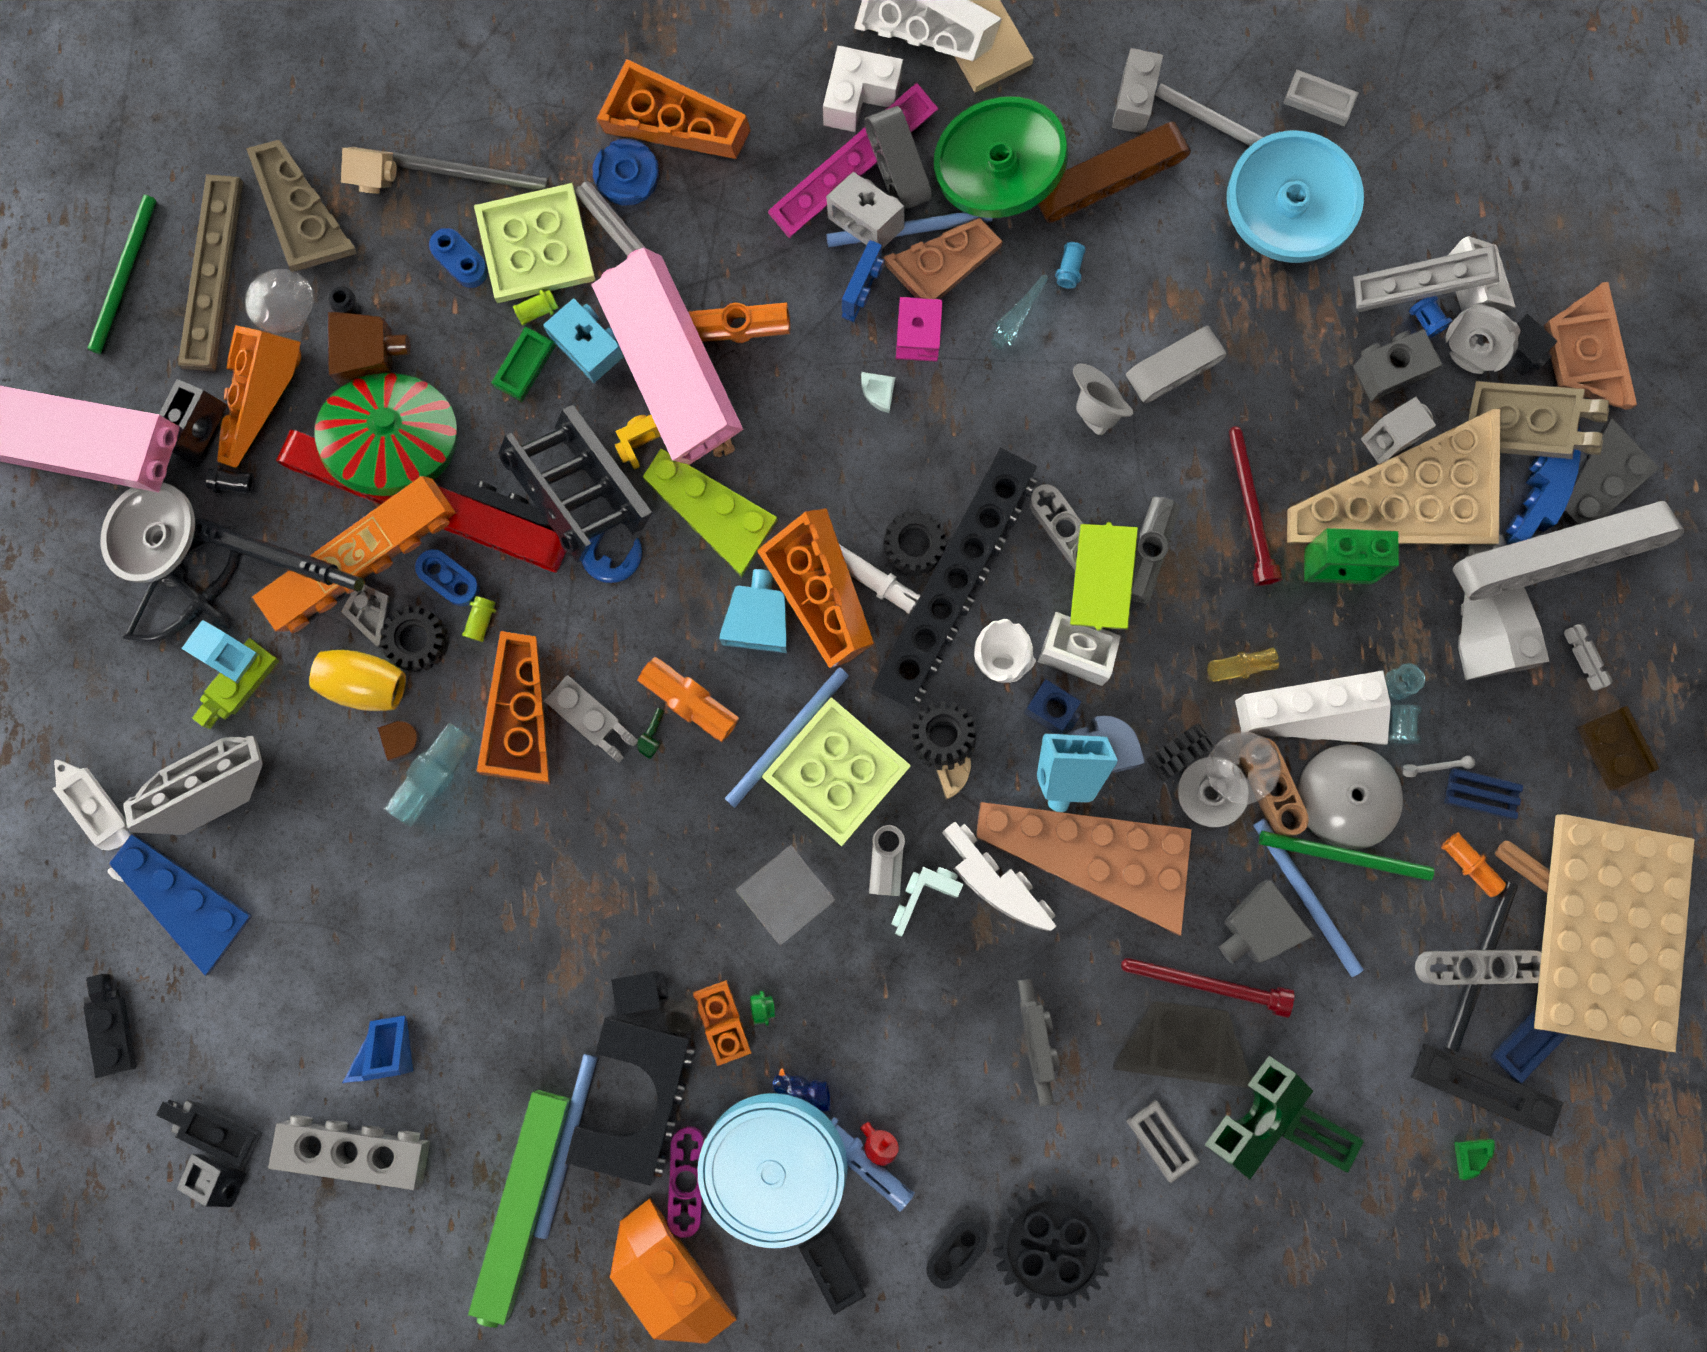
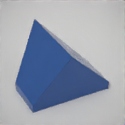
M406 1016L369 1022L368 1034L342 1083L367 1081L413 1072Z

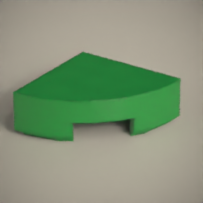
M1494 1139L1454 1142L1459 1179L1469 1180L1481 1174L1480 1172L1494 1155Z

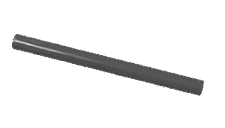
M391 152L393 153V161L396 162V167L533 190H543L549 187V179L544 177Z

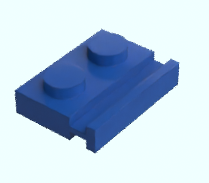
M869 240L842 297V318L854 322L860 308L866 306L871 294L870 287L874 278L878 279L885 263V259L881 258V244Z

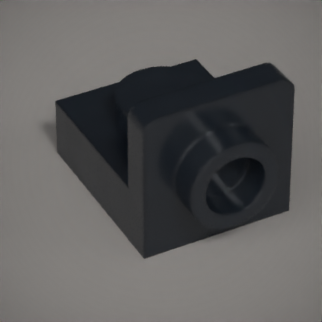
M191 1154L177 1190L205 1207H232L240 1192L246 1173L240 1169H226L203 1154Z

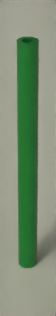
M143 195L87 347L93 353H102L157 201L151 196Z
M1261 831L1259 836V844L1428 881H1431L1434 877V868L1430 866L1267 831Z

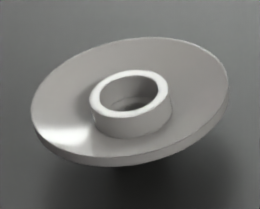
M1205 757L1193 762L1181 775L1178 784V799L1185 814L1194 822L1206 827H1223L1236 821L1244 812L1248 804L1249 787L1243 772L1234 763L1220 757ZM1207 787L1215 789L1216 797L1214 800H1210L1205 796Z

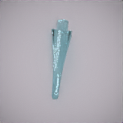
M1042 275L1027 294L995 323L996 329L992 332L994 337L990 341L995 348L1002 349L1006 342L1012 346L1031 306L1048 281L1046 275Z

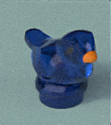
M781 1069L779 1074L773 1079L772 1085L776 1094L800 1098L815 1106L821 1112L830 1111L831 1101L827 1081L819 1082L818 1080H813L809 1082L804 1076H791L784 1069Z

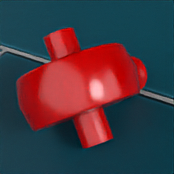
M870 1122L862 1125L860 1130L867 1137L864 1150L868 1159L881 1166L888 1165L894 1161L899 1151L898 1142L895 1137L884 1130L875 1131Z

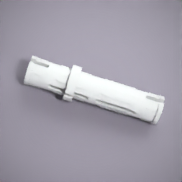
M840 545L851 577L877 593L876 597L883 600L886 598L906 611L907 614L910 615L912 613L913 607L916 606L921 596L920 594H916L896 581L897 577L892 573L889 575L885 574Z

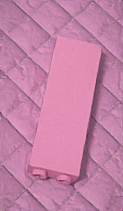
M643 247L631 252L627 260L617 267L605 271L601 278L592 284L594 292L672 460L690 465L744 429L662 256Z
M0 386V462L159 493L167 473L173 448L177 442L180 426L159 414Z

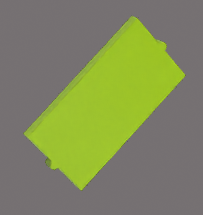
M1107 522L1106 525L1080 524L1070 625L1095 627L1098 631H1101L1103 628L1128 630L1138 527L1113 526L1111 522Z

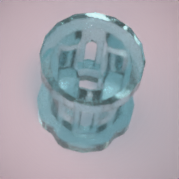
M1410 663L1403 664L1399 668L1389 671L1385 675L1388 695L1393 699L1399 700L1417 693L1424 686V673L1418 666ZM1400 676H1402L1403 681L1408 682L1407 687L1404 682H1399Z
M1392 705L1390 708V713L1392 714V734L1388 736V742L1397 744L1421 743V737L1417 735L1418 715L1422 713V707L1415 705Z

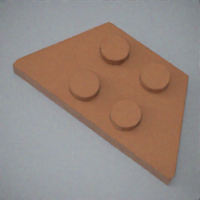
M1603 282L1586 296L1573 303L1569 308L1549 320L1544 325V329L1558 341L1549 350L1550 354L1553 355L1551 359L1558 387L1585 389L1586 398L1609 400V405L1628 410L1635 407L1637 402L1609 283Z

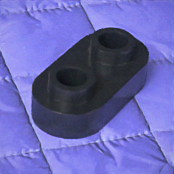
M971 1219L957 1222L929 1255L926 1262V1272L929 1280L936 1287L948 1289L957 1285L985 1251L987 1235L978 1222ZM965 1232H972L975 1238L971 1244H964L961 1241V1237ZM941 1261H948L951 1264V1268L947 1273L938 1271L937 1266Z

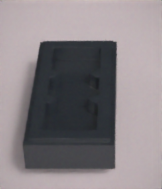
M831 1227L799 1245L798 1248L833 1315L866 1297V1293Z

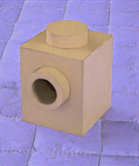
M356 147L342 148L341 183L359 185L360 192L380 194V188L391 187L397 173L396 162L393 161V153Z

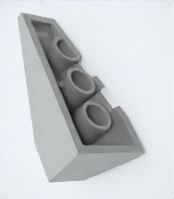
M1503 534L1499 535V544L1467 545L1466 557L1506 546L1507 543ZM1525 587L1477 601H1470L1465 594L1464 603L1461 604V615L1463 616L1462 630L1458 638V650L1465 680L1532 669L1549 662L1542 629Z

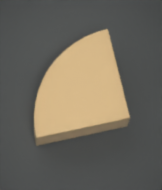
M965 757V763L961 766L955 763L952 770H948V765H943L942 770H937L946 800L955 796L965 786L971 769L970 758Z

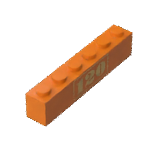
M421 476L310 556L334 564L339 570L361 577L364 580L365 577L373 572L378 574L389 568L393 564L391 559L399 553L403 552V554H406L416 549L421 544L420 538L429 532L435 534L444 529L450 523L448 519L456 514V512L435 481ZM289 570L252 596V598L275 632L290 631L295 633L309 624L308 618L316 612L324 613L337 604V597L344 592L347 594L352 593L354 590L337 584L326 585Z

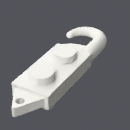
M55 760L56 787L53 790L92 843L101 850H113L122 847L129 836L134 833L127 828L126 819L88 768L80 769L64 761ZM62 765L65 766V770H64V771H61V769H60V767H61ZM113 868L108 869V874L113 879L124 882Z

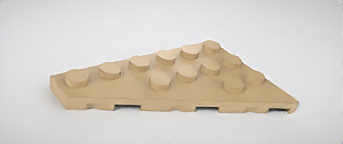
M1492 409L1288 508L1287 543H1311L1326 528L1398 531L1399 544H1499L1500 409Z

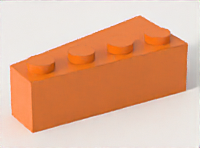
M826 508L804 512L757 550L829 668L850 662L874 644Z

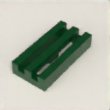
M1304 1106L1282 1135L1285 1139L1346 1173H1349L1364 1142L1361 1138ZM1302 1115L1352 1142L1350 1149L1300 1122ZM1295 1129L1301 1130L1346 1156L1344 1161L1338 1160L1294 1135Z

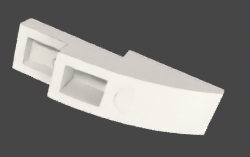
M954 822L942 832L964 860L953 870L978 896L995 909L1028 926L1044 931H1051L1056 927L1052 921L1055 917L1054 912L1044 900L1037 902L1029 891L1033 886L1020 871L1015 874L1012 869L999 877L996 874V871L1000 869L987 852L981 855L973 845L977 841L976 837L965 824L959 827Z

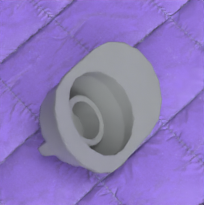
M1077 364L1073 367V375L1081 388L1076 403V411L1096 434L1103 435L1108 429L1115 426L1122 417H1131L1133 415V409L1125 402L1116 386L1104 373L1087 364Z

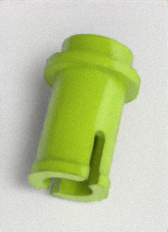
M541 289L539 290V295L520 304L513 305V309L522 326L547 313L553 315V311L559 308L550 289L545 292Z
M475 596L474 602L469 603L472 608L462 636L484 642L492 613L496 614L497 611L494 609L496 602Z

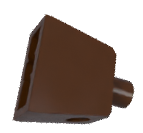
M328 312L329 375L338 385H345L355 379L372 374L392 373V356L410 355L409 336L407 334L392 335L391 328L384 318Z

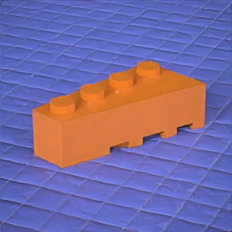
M626 59L597 117L600 126L606 134L737 159L751 131L745 114Z
M500 631L476 771L480 775L550 785L539 649L536 636Z

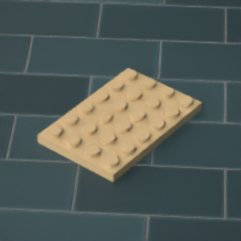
M1565 814L1555 816L1534 1029L1676 1053L1694 839Z

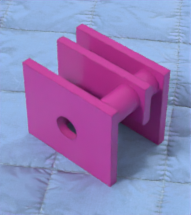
M900 297L896 359L938 361L942 300Z

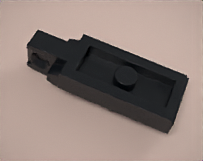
M110 974L87 977L88 997H84L83 1009L95 1078L136 1069L125 998L120 997L119 990L112 991Z
M172 1100L163 1101L156 1116L174 1124L171 1132L176 1134L175 1138L238 1168L246 1166L262 1132L191 1100H186L184 1105Z

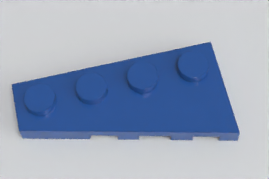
M136 834L129 836L109 863L205 976L211 973L252 918L250 913Z

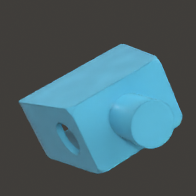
M755 569L753 570L751 587H735L720 632L719 639L722 645L787 653L785 595L782 591L772 590L773 576L770 571Z
M1044 734L1037 779L1043 795L1048 800V805L1052 810L1065 812L1068 810L1070 802H1091L1095 799L1118 761L1107 737Z

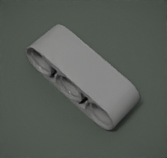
M1205 326L1138 363L1126 373V377L1143 404H1146L1215 366L1227 356V353L1210 326Z

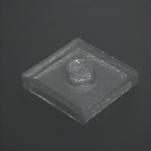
M791 845L735 889L780 946L836 901Z

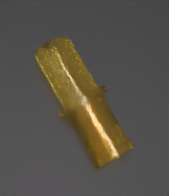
M1274 648L1248 654L1241 651L1234 657L1210 661L1207 672L1210 680L1214 682L1239 676L1247 679L1250 677V674L1272 669L1277 670L1279 662H1273V660L1279 658Z

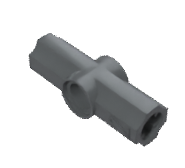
M1154 496L1151 498L1137 540L1131 601L1146 604L1150 601L1163 559L1168 552L1169 541L1181 508L1174 500ZM1150 543L1154 545L1158 550V556L1150 557L1146 555L1142 548L1143 544Z

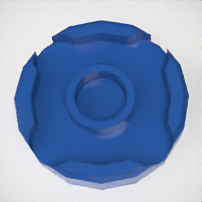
M618 139L597 153L593 163V179L600 194L609 202L621 206L636 205L646 200L655 191L659 181V165L656 157L642 142L633 139Z

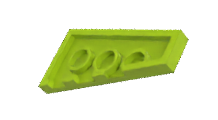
M663 449L659 450L643 475L644 481L743 577L758 553L757 550L762 547L777 523V517L692 466L673 461L670 454Z

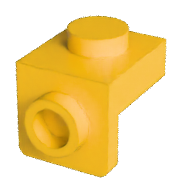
M639 415L632 418L627 423V426L616 431L620 442L614 445L623 463L630 461L634 470L639 468L640 465L633 449L661 437L652 415Z

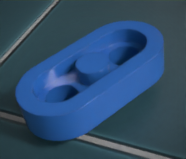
M443 228L431 236L429 248L432 255L462 286L474 288L486 280L488 268L484 259L457 231ZM446 240L451 241L448 247H441L442 242ZM467 263L474 264L472 269L463 270Z
M435 549L427 550L417 558L415 563L417 576L452 604L468 606L470 602H474L475 596L479 595L480 586L477 579L443 552ZM440 564V572L435 575L431 574L432 566ZM466 584L468 586L467 592L463 595H458V587Z

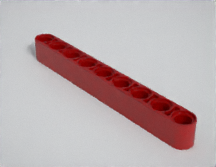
M295 430L289 431L276 459V462L280 465L379 505L393 497L365 494L346 487L337 481L323 465L314 437ZM439 487L456 512V514L448 519L450 523L443 530L554 573L558 572L566 551L561 546L555 531Z

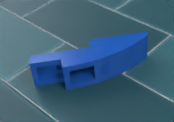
M1574 450L1573 459L1542 456L1534 458L1528 468L1532 473L1525 482L1533 487V489L1522 503L1526 508L1521 516L1517 514L1505 529V532L1509 534L1505 539L1507 545L1531 539L1536 529L1544 532L1558 523L1574 489L1581 451Z

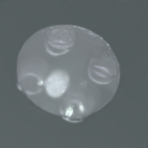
M287 269L267 271L258 276L247 291L245 299L247 314L257 327L266 332L276 334L299 332L304 328L305 321L313 307L312 288L296 272H291Z

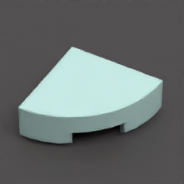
M862 372L861 385L867 400L877 409L890 413L895 377Z

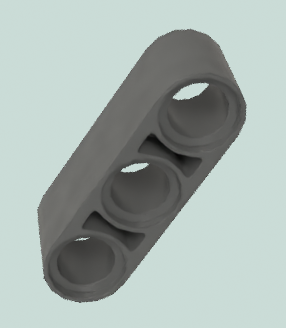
M895 106L866 117V133L889 196L896 197L904 205V210L930 201V185L902 110Z

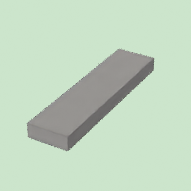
M1494 245L1353 277L1356 306L1359 312L1500 282Z

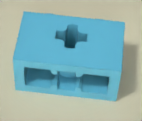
M573 298L544 323L543 326L551 340L595 383L624 356L612 329L608 327L604 330L597 323L599 317L588 304L581 306ZM583 336H585V337L588 338V339H590V338H592V339H591L589 342H587L585 339H581V338H582Z

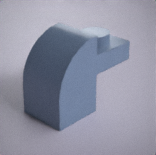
M1097 716L1091 721L1094 732L1090 733L1088 727L1068 732V735L1107 737L1118 760L1110 774L1137 768L1145 763L1135 732L1127 723L1118 718Z

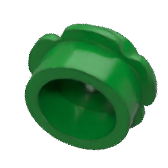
M760 991L758 995L750 996L754 1025L765 1023V1026H768V1019L775 1017L772 996L765 997L763 991Z

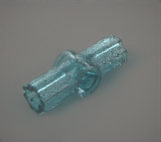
M448 723L429 750L422 752L412 762L406 772L407 779L384 809L411 827L432 798L438 797L450 784L454 776L453 770L464 758L475 740L451 723Z

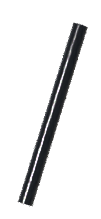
M1504 881L1506 884L1505 889L1499 894L1479 950H1496L1518 885ZM1483 984L1466 985L1444 1048L1458 1053Z

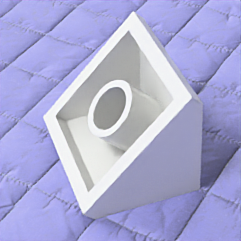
M1467 236L1456 245L1449 255L1489 247L1494 244ZM1497 245L1494 246L1500 282L1456 291L1461 311L1467 310L1477 303L1485 304L1500 311L1515 308Z
M1056 612L1037 662L1103 686L1112 674L1121 636L1104 629L1098 631L1095 627L1070 625L1071 617Z

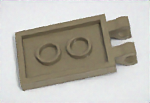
M1476 381L1468 421L1492 409H1500V453L1573 459L1574 450L1592 455H1601L1603 433L1578 432L1581 417L1594 422H1607L1609 400L1584 399L1585 389Z

